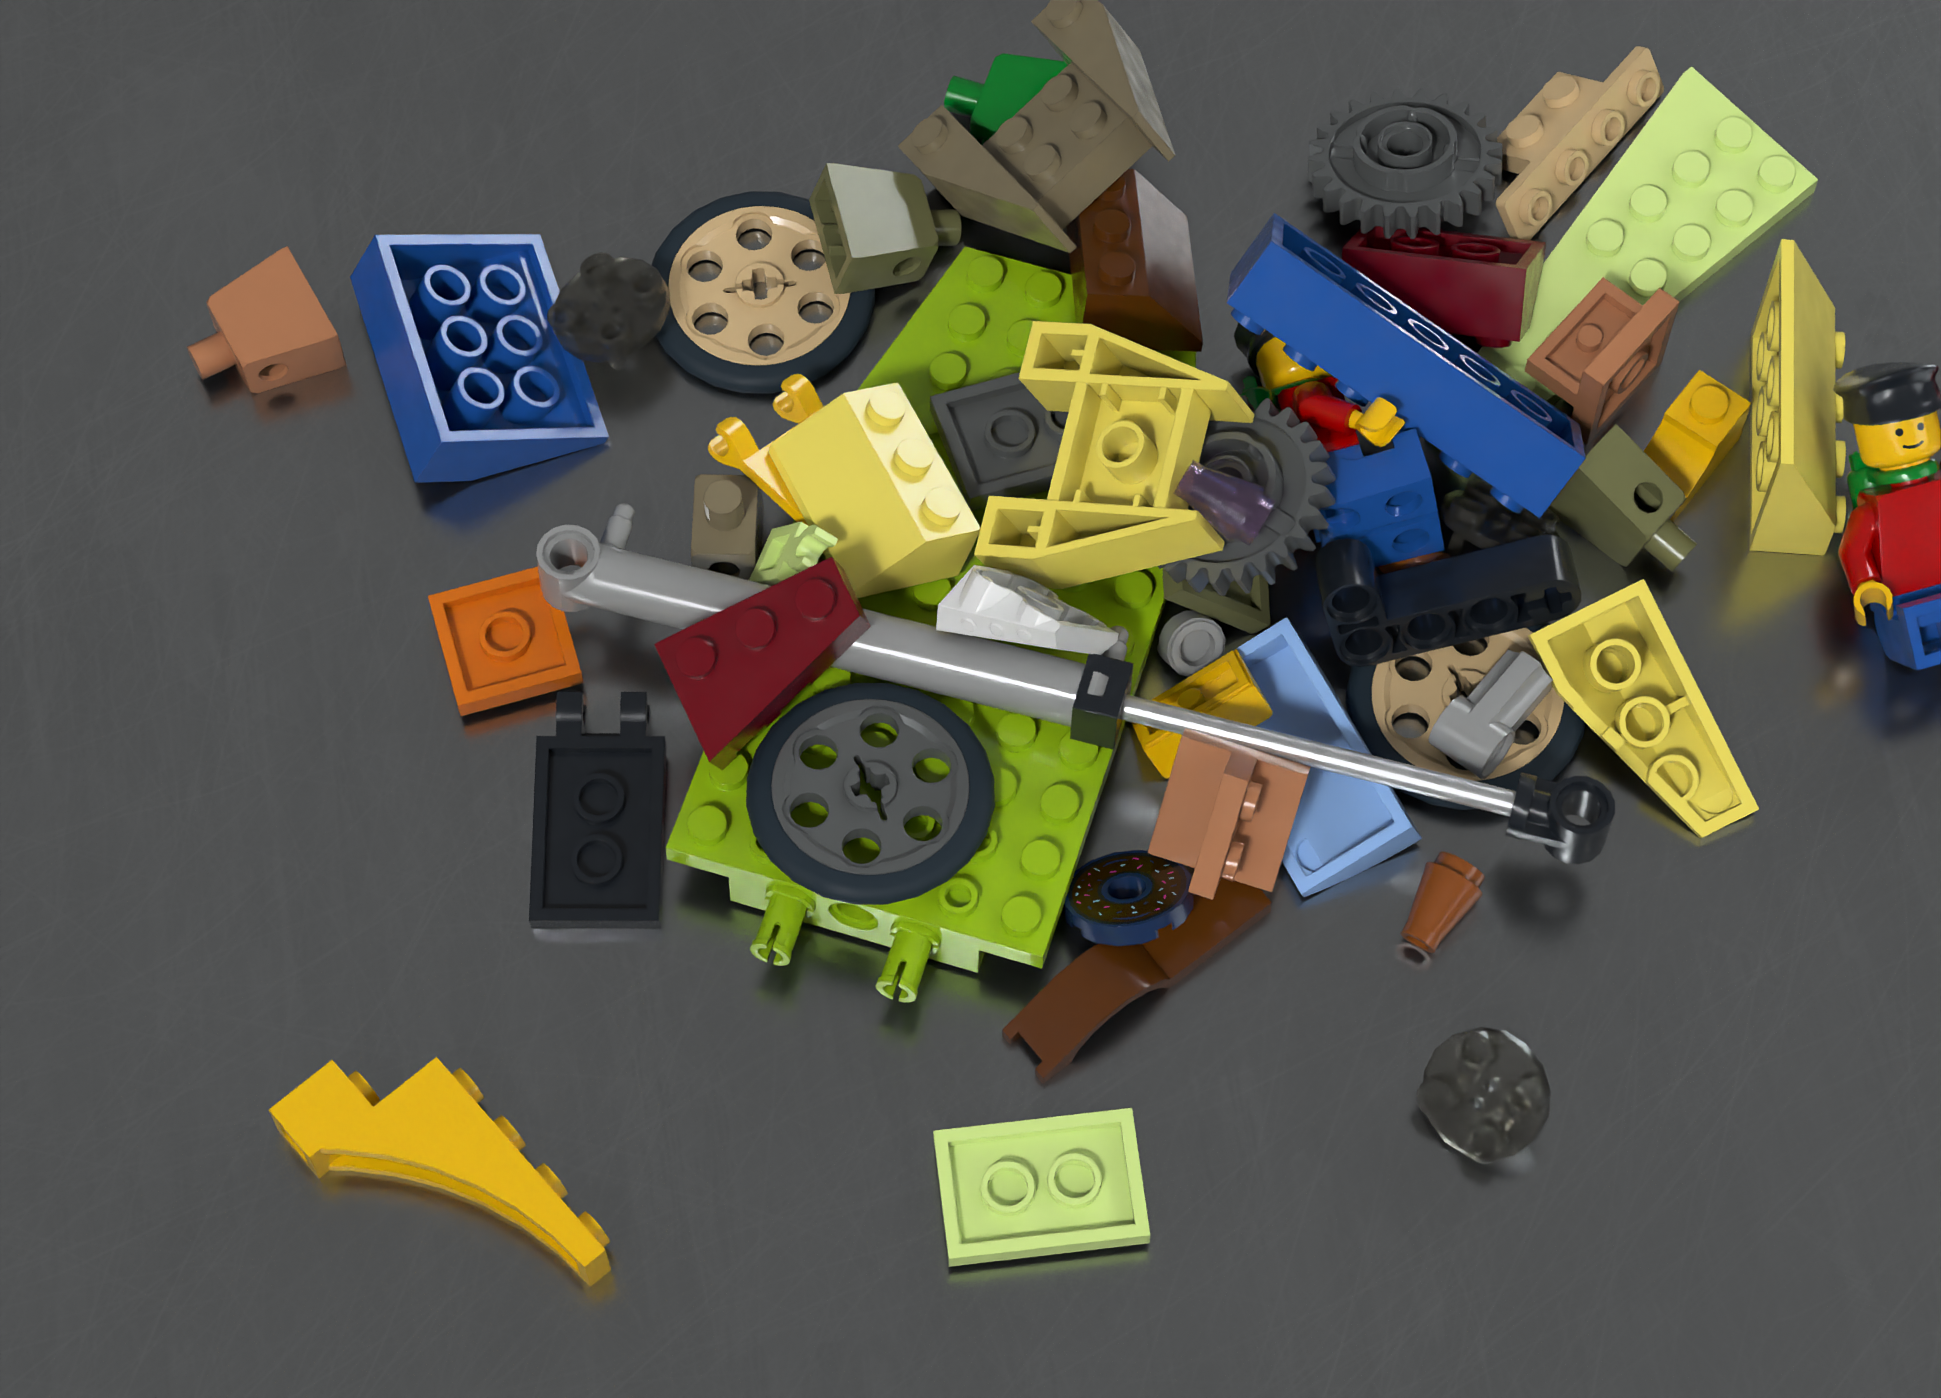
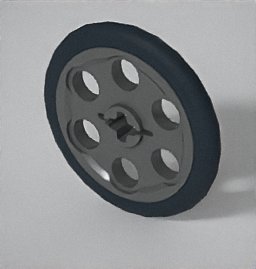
M853 683L824 690L798 703L772 725L757 747L748 772L746 808L754 836L770 861L792 881L825 898L854 905H886L916 898L942 885L972 859L987 835L995 808L994 776L986 750L970 726L945 704L918 690L889 683ZM873 723H885L893 727L898 736L892 744L876 748L864 742L861 733L867 726ZM825 745L836 753L837 759L830 767L818 770L807 767L801 761L800 756L810 746ZM936 758L946 763L950 773L940 782L928 783L918 779L913 773V768L917 762L923 759ZM858 765L864 774L866 783H870L875 791L881 790V816L883 820L877 811L876 803L871 802L866 794L860 795V769ZM814 802L826 809L828 817L817 827L807 828L795 823L791 818V812L801 803ZM924 815L934 818L942 829L934 839L917 841L905 832L904 827L913 817ZM867 838L878 844L881 851L875 860L865 864L851 862L845 857L843 853L844 846L853 839Z

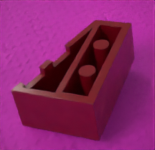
M830 557L654 645L708 761L719 769L724 770L737 757L736 754L764 726L768 727L782 713L781 710L808 683L812 684L871 626L844 569L833 557Z

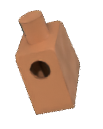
M288 246L278 250L211 295L206 304L217 333L187 346L191 360L202 380L235 365L248 390L252 393H261L333 371L346 365L338 334Z

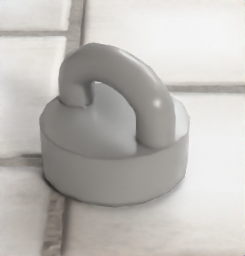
M1194 610L1183 611L1173 616L1164 625L1159 636L1157 651L1162 659L1178 674L1189 677L1222 657L1225 650V637L1222 628L1209 616Z

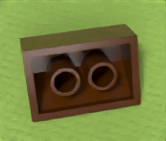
M1128 169L1067 225V236L1077 246V248L1069 253L1076 323L1092 324L1152 350L1201 352L1203 338L1187 216L1135 169Z

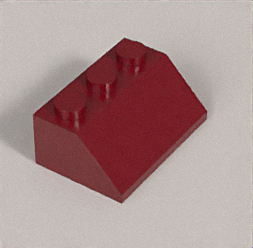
M1375 226L1365 234L1361 233L1360 229L1342 249V260L1450 335L1475 336V343L1478 345L1504 348L1511 346L1512 341L1520 342L1530 328L1545 257L1546 242L1440 230L1439 235H1435L1425 228L1418 229L1415 239H1410L1405 229L1402 228L1397 229L1390 238H1385L1383 227Z

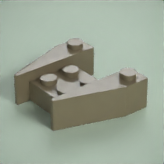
M1050 0L1047 7L1031 21L1068 66L1057 76L1050 79L1037 95L1012 118L1005 121L997 132L983 145L943 105L936 109L928 118L922 120L914 128L913 132L898 145L900 150L961 216L1071 253L1077 246L1063 231L1068 224L1152 146L1168 162L1175 156L1141 52L1105 6L1098 0Z

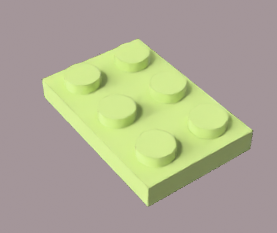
M1132 1108L933 1131L949 1267L1150 1243V1229Z

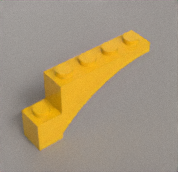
M435 1057L380 1101L373 1088L358 1071L355 1070L349 1076H346L337 1064L331 1060L269 1109L280 1134L319 1179L328 1171H354L394 1176L438 1187L484 1205L521 1226L558 1254L590 1287L611 1270L604 1248L610 1243L607 1234L588 1212L584 1211L577 1217L562 1200L568 1192L559 1178L544 1163L534 1169L520 1153V1150L526 1146L522 1137L504 1116L500 1115L492 1121L478 1105L484 1099L483 1094L474 1081L461 1068H458L451 1074L443 1063Z

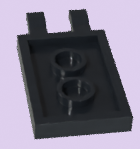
M557 691L556 736H536L529 923L531 928L661 929L667 744L665 736H649L650 705H647V692H621L620 733H586L587 707L583 705V692Z

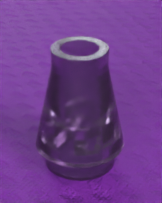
M1194 460L1187 468L1173 493L1186 501L1194 510H1198L1228 541L1233 543L1236 538L1248 546L1257 536L1276 500L1263 493L1265 486L1205 467Z

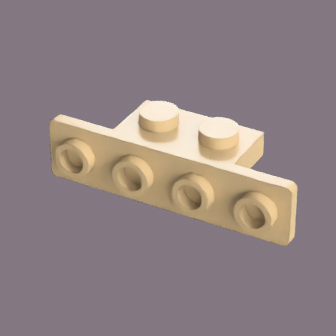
M1636 46L1604 82L1557 72L1497 137V142L1502 143L1503 146L1502 170L1519 174L1496 200V207L1510 238L1531 240L1663 94L1664 85L1649 48Z

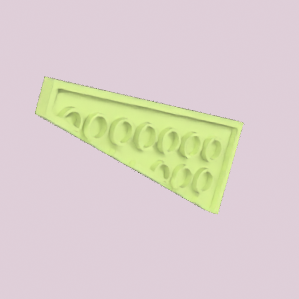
M1690 67L1682 74L1543 263L1530 328L1521 341H1512L1511 346L1504 348L1482 346L1477 354L1551 405L1555 404L1561 397L1525 372L1527 359L1603 277L1641 305H1644L1659 288L1680 302L1813 194L1818 179L1693 67Z

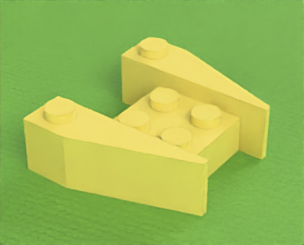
M1033 321L1018 379L1047 411L1068 412L1047 500L989 496L974 555L986 567L1008 570L1038 582L1046 588L1064 589L1222 551L1225 541L1198 510H1188L1208 422L1253 423L1255 414L1232 385L1226 380L1092 324Z

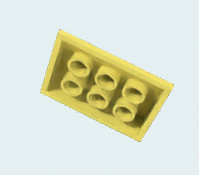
M1781 239L1751 331L1749 551L1825 556L1833 533L1843 532L1846 518L1845 496L1836 495V478H1842L1846 460L1845 441L1836 440L1835 423H1842L1843 398L1833 390L1835 385V369H1841L1844 362L1845 333L1835 331V307L1796 242L1787 239Z

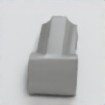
M1508 649L1467 698L1463 695L1458 696L1445 708L1430 732L1429 743L1480 779H1485L1504 759L1514 741L1515 731L1550 692L1553 679L1544 671L1541 663L1524 651L1519 653Z

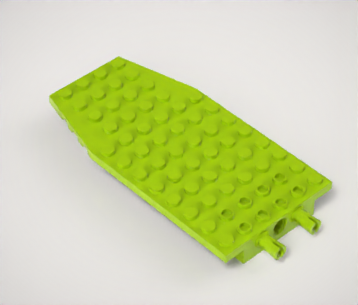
M965 246L858 388V390L899 383L960 492V486L930 412V396L1019 373L1033 321L1076 323L1072 276L1067 273ZM1154 350L1196 368V352ZM1049 490L1021 498L1047 500ZM986 507L971 511L980 528ZM978 537L958 576L858 598L861 607L936 626L938 604L973 565L986 567L974 555ZM823 553L820 555L817 564L826 560ZM1158 566L1064 589L1048 588L1058 596L1059 600L1090 614L1103 622L1108 628L1122 626L1128 631L1127 652L1124 661L1134 663L1130 695L1134 696L1167 601L1164 599L1163 568L1159 569ZM988 639L1086 664L1089 655L1087 653ZM829 667L812 684L808 683L781 710L782 713L768 727L764 726L736 754L737 757L724 770L711 764L703 751L666 845L667 860L729 877L730 901L765 911L756 938L751 944L750 951L756 958L766 963L769 960L772 948L773 951L777 952L773 961L774 965L785 966L790 963L792 950L803 922L891 947L881 976L878 978L875 986L882 995L893 1000L899 982V988L902 989L899 1002L904 1003L915 1001L918 994L917 989L928 958L978 973L986 952L1041 969L1043 968L1126 721H1122L1113 750L1070 739L1071 727ZM853 683H889L918 690L945 704L970 726L986 750L994 776L995 808L987 835L972 859L942 885L916 898L886 905H854L825 898L792 881L770 861L754 836L746 808L748 772L757 747L772 725L798 703L824 690ZM873 723L867 726L861 733L863 741L876 748L892 744L898 736L896 730L885 723ZM813 745L803 751L800 759L807 767L821 770L830 767L836 761L837 755L828 746ZM926 758L917 762L913 768V773L923 782L935 783L945 779L950 773V769L940 759ZM858 765L860 769V795L866 794L871 802L876 803L877 811L883 820L881 816V790L875 791L870 783H866L864 774ZM814 802L801 803L791 812V818L794 822L807 828L817 827L828 817L826 809ZM924 815L913 817L904 827L905 832L917 841L934 839L942 829L934 818ZM867 838L853 839L843 849L845 857L851 862L865 864L875 860L881 851L878 844Z

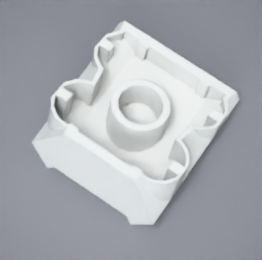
M973 565L938 604L936 630L1058 650L1101 655L1117 643L1119 633L1108 628L1103 622L1090 614L1059 600L1053 591L1038 582L1008 570Z

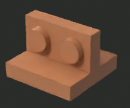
M1603 277L1527 359L1525 372L1574 407L1571 419L1580 424L1582 440L1585 444H1588L1662 363L1680 302L1661 288L1644 305H1641Z
M1185 728L1181 736L1147 853L1195 868L1188 892L1213 900L1221 878L1272 892L1311 766Z

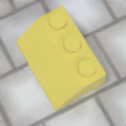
M898 382L843 393L770 445L768 453L807 525H817L838 539L836 545L825 549L823 554L826 559L833 557L841 565L857 598L959 575L979 535L980 526Z

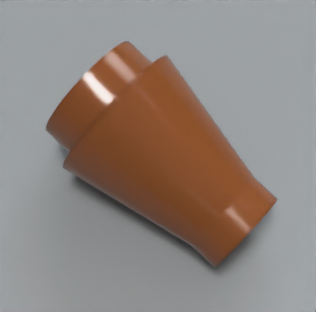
M1443 851L1439 852L1434 862H1426L1408 920L1400 933L1401 936L1418 948L1435 953L1440 942L1483 896L1479 888L1485 879L1484 874L1475 866L1456 855Z

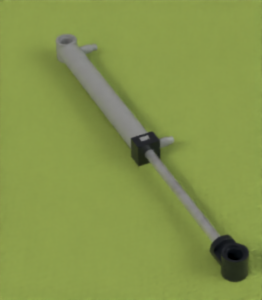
M625 503L616 506L613 516L607 522L600 543H598L597 538L589 530L581 526L562 525L544 534L537 544L536 559L543 597L552 607L565 612H578L594 607L683 630L771 587V585L626 550L625 547L633 528L632 520L635 511L632 506ZM569 565L581 567L580 569L572 572H565L560 570L561 568ZM863 609L871 627L830 666L1071 727L1070 739L1113 750L1123 720L1181 735L1184 729L1188 728L1313 768L1509 816L1505 836L1544 844L1545 849L1555 859L1568 864L1586 863L1592 861L1601 853L1615 815V800L1611 791L1602 782L1588 776H1573L1557 783L1521 772L1517 789L1513 791L1132 696L1130 693L1134 663L1124 661L1129 633L1122 626L1110 628L1119 633L1117 643L1101 655L1089 654L1086 664L976 636L938 631L936 626ZM1578 815L1585 818L1590 824L1576 825L1565 816Z

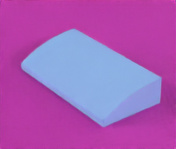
M1287 617L1236 648L1272 709V716L1257 725V727L1372 755L1300 632ZM1311 767L1282 862L1301 895L1306 897L1379 864L1421 840L1422 836L1392 787Z

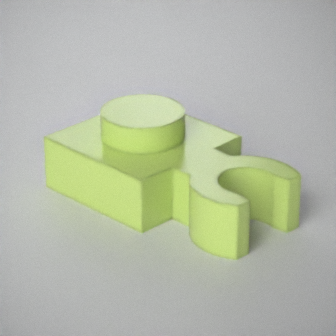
M803 522L773 528L749 580L773 586L816 565L823 551L828 547L835 546L838 539L817 525L808 526Z

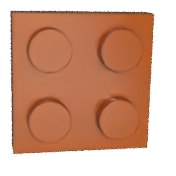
M538 566L428 596L460 716L584 683L565 613L552 607L544 599L540 588Z

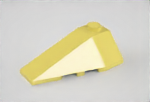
M1644 579L1528 635L1545 672L1553 679L1552 686L1555 692L1699 838H1703L1759 810Z

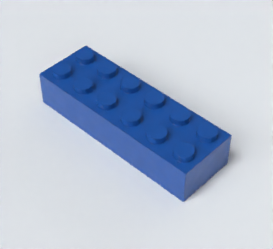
M1273 213L1231 271L1227 304L1234 308L1231 311V315L1238 323L1257 335H1262L1267 330L1286 343L1283 351L1303 368L1314 371L1319 366L1338 379L1335 383L1336 388L1354 403L1366 407L1369 401L1373 403L1377 397H1381L1393 404L1397 409L1395 416L1405 421V424L1398 433L1416 428L1419 439L1422 437L1441 450L1438 456L1446 466L1465 478H1469L1474 473L1493 486L1490 490L1493 497L1511 511L1521 513L1525 508L1540 518L1586 459L1579 423L1277 214Z

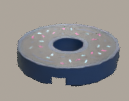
M1144 850L1114 852L1090 860L1074 873L1064 903L1066 921L1071 928L1072 926L1080 928L1082 937L1098 944L1127 946L1150 942L1153 939L1159 938L1158 929L1172 923V930L1183 924L1194 908L1193 893L1188 892L1191 874L1183 864L1148 854V851Z

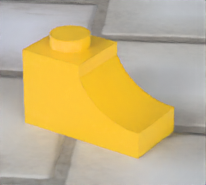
M1700 369L1666 410L1658 429L1644 450L1658 467L1684 492L1686 500L1671 517L1670 520L1672 522L1675 521L1740 439L1751 406V402Z

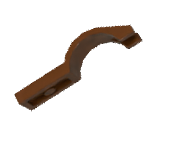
M1221 878L1213 900L1193 894L1194 908L1185 922L1176 929L1172 930V923H1170L1166 927L1158 929L1159 938L1153 939L1150 942L1127 946L1097 944L1081 954L1058 973L1002 1029V1036L1010 1045L1020 1037L1027 1042L1042 1060L1035 1068V1075L1044 1084L1068 1066L1078 1050L1091 1035L1127 1004L1149 991L1161 987L1171 988L1270 913L1272 906L1270 899L1260 888Z

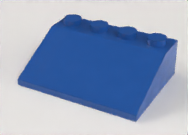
M540 234L374 235L351 274L350 279L415 483L473 481L606 442L609 435Z

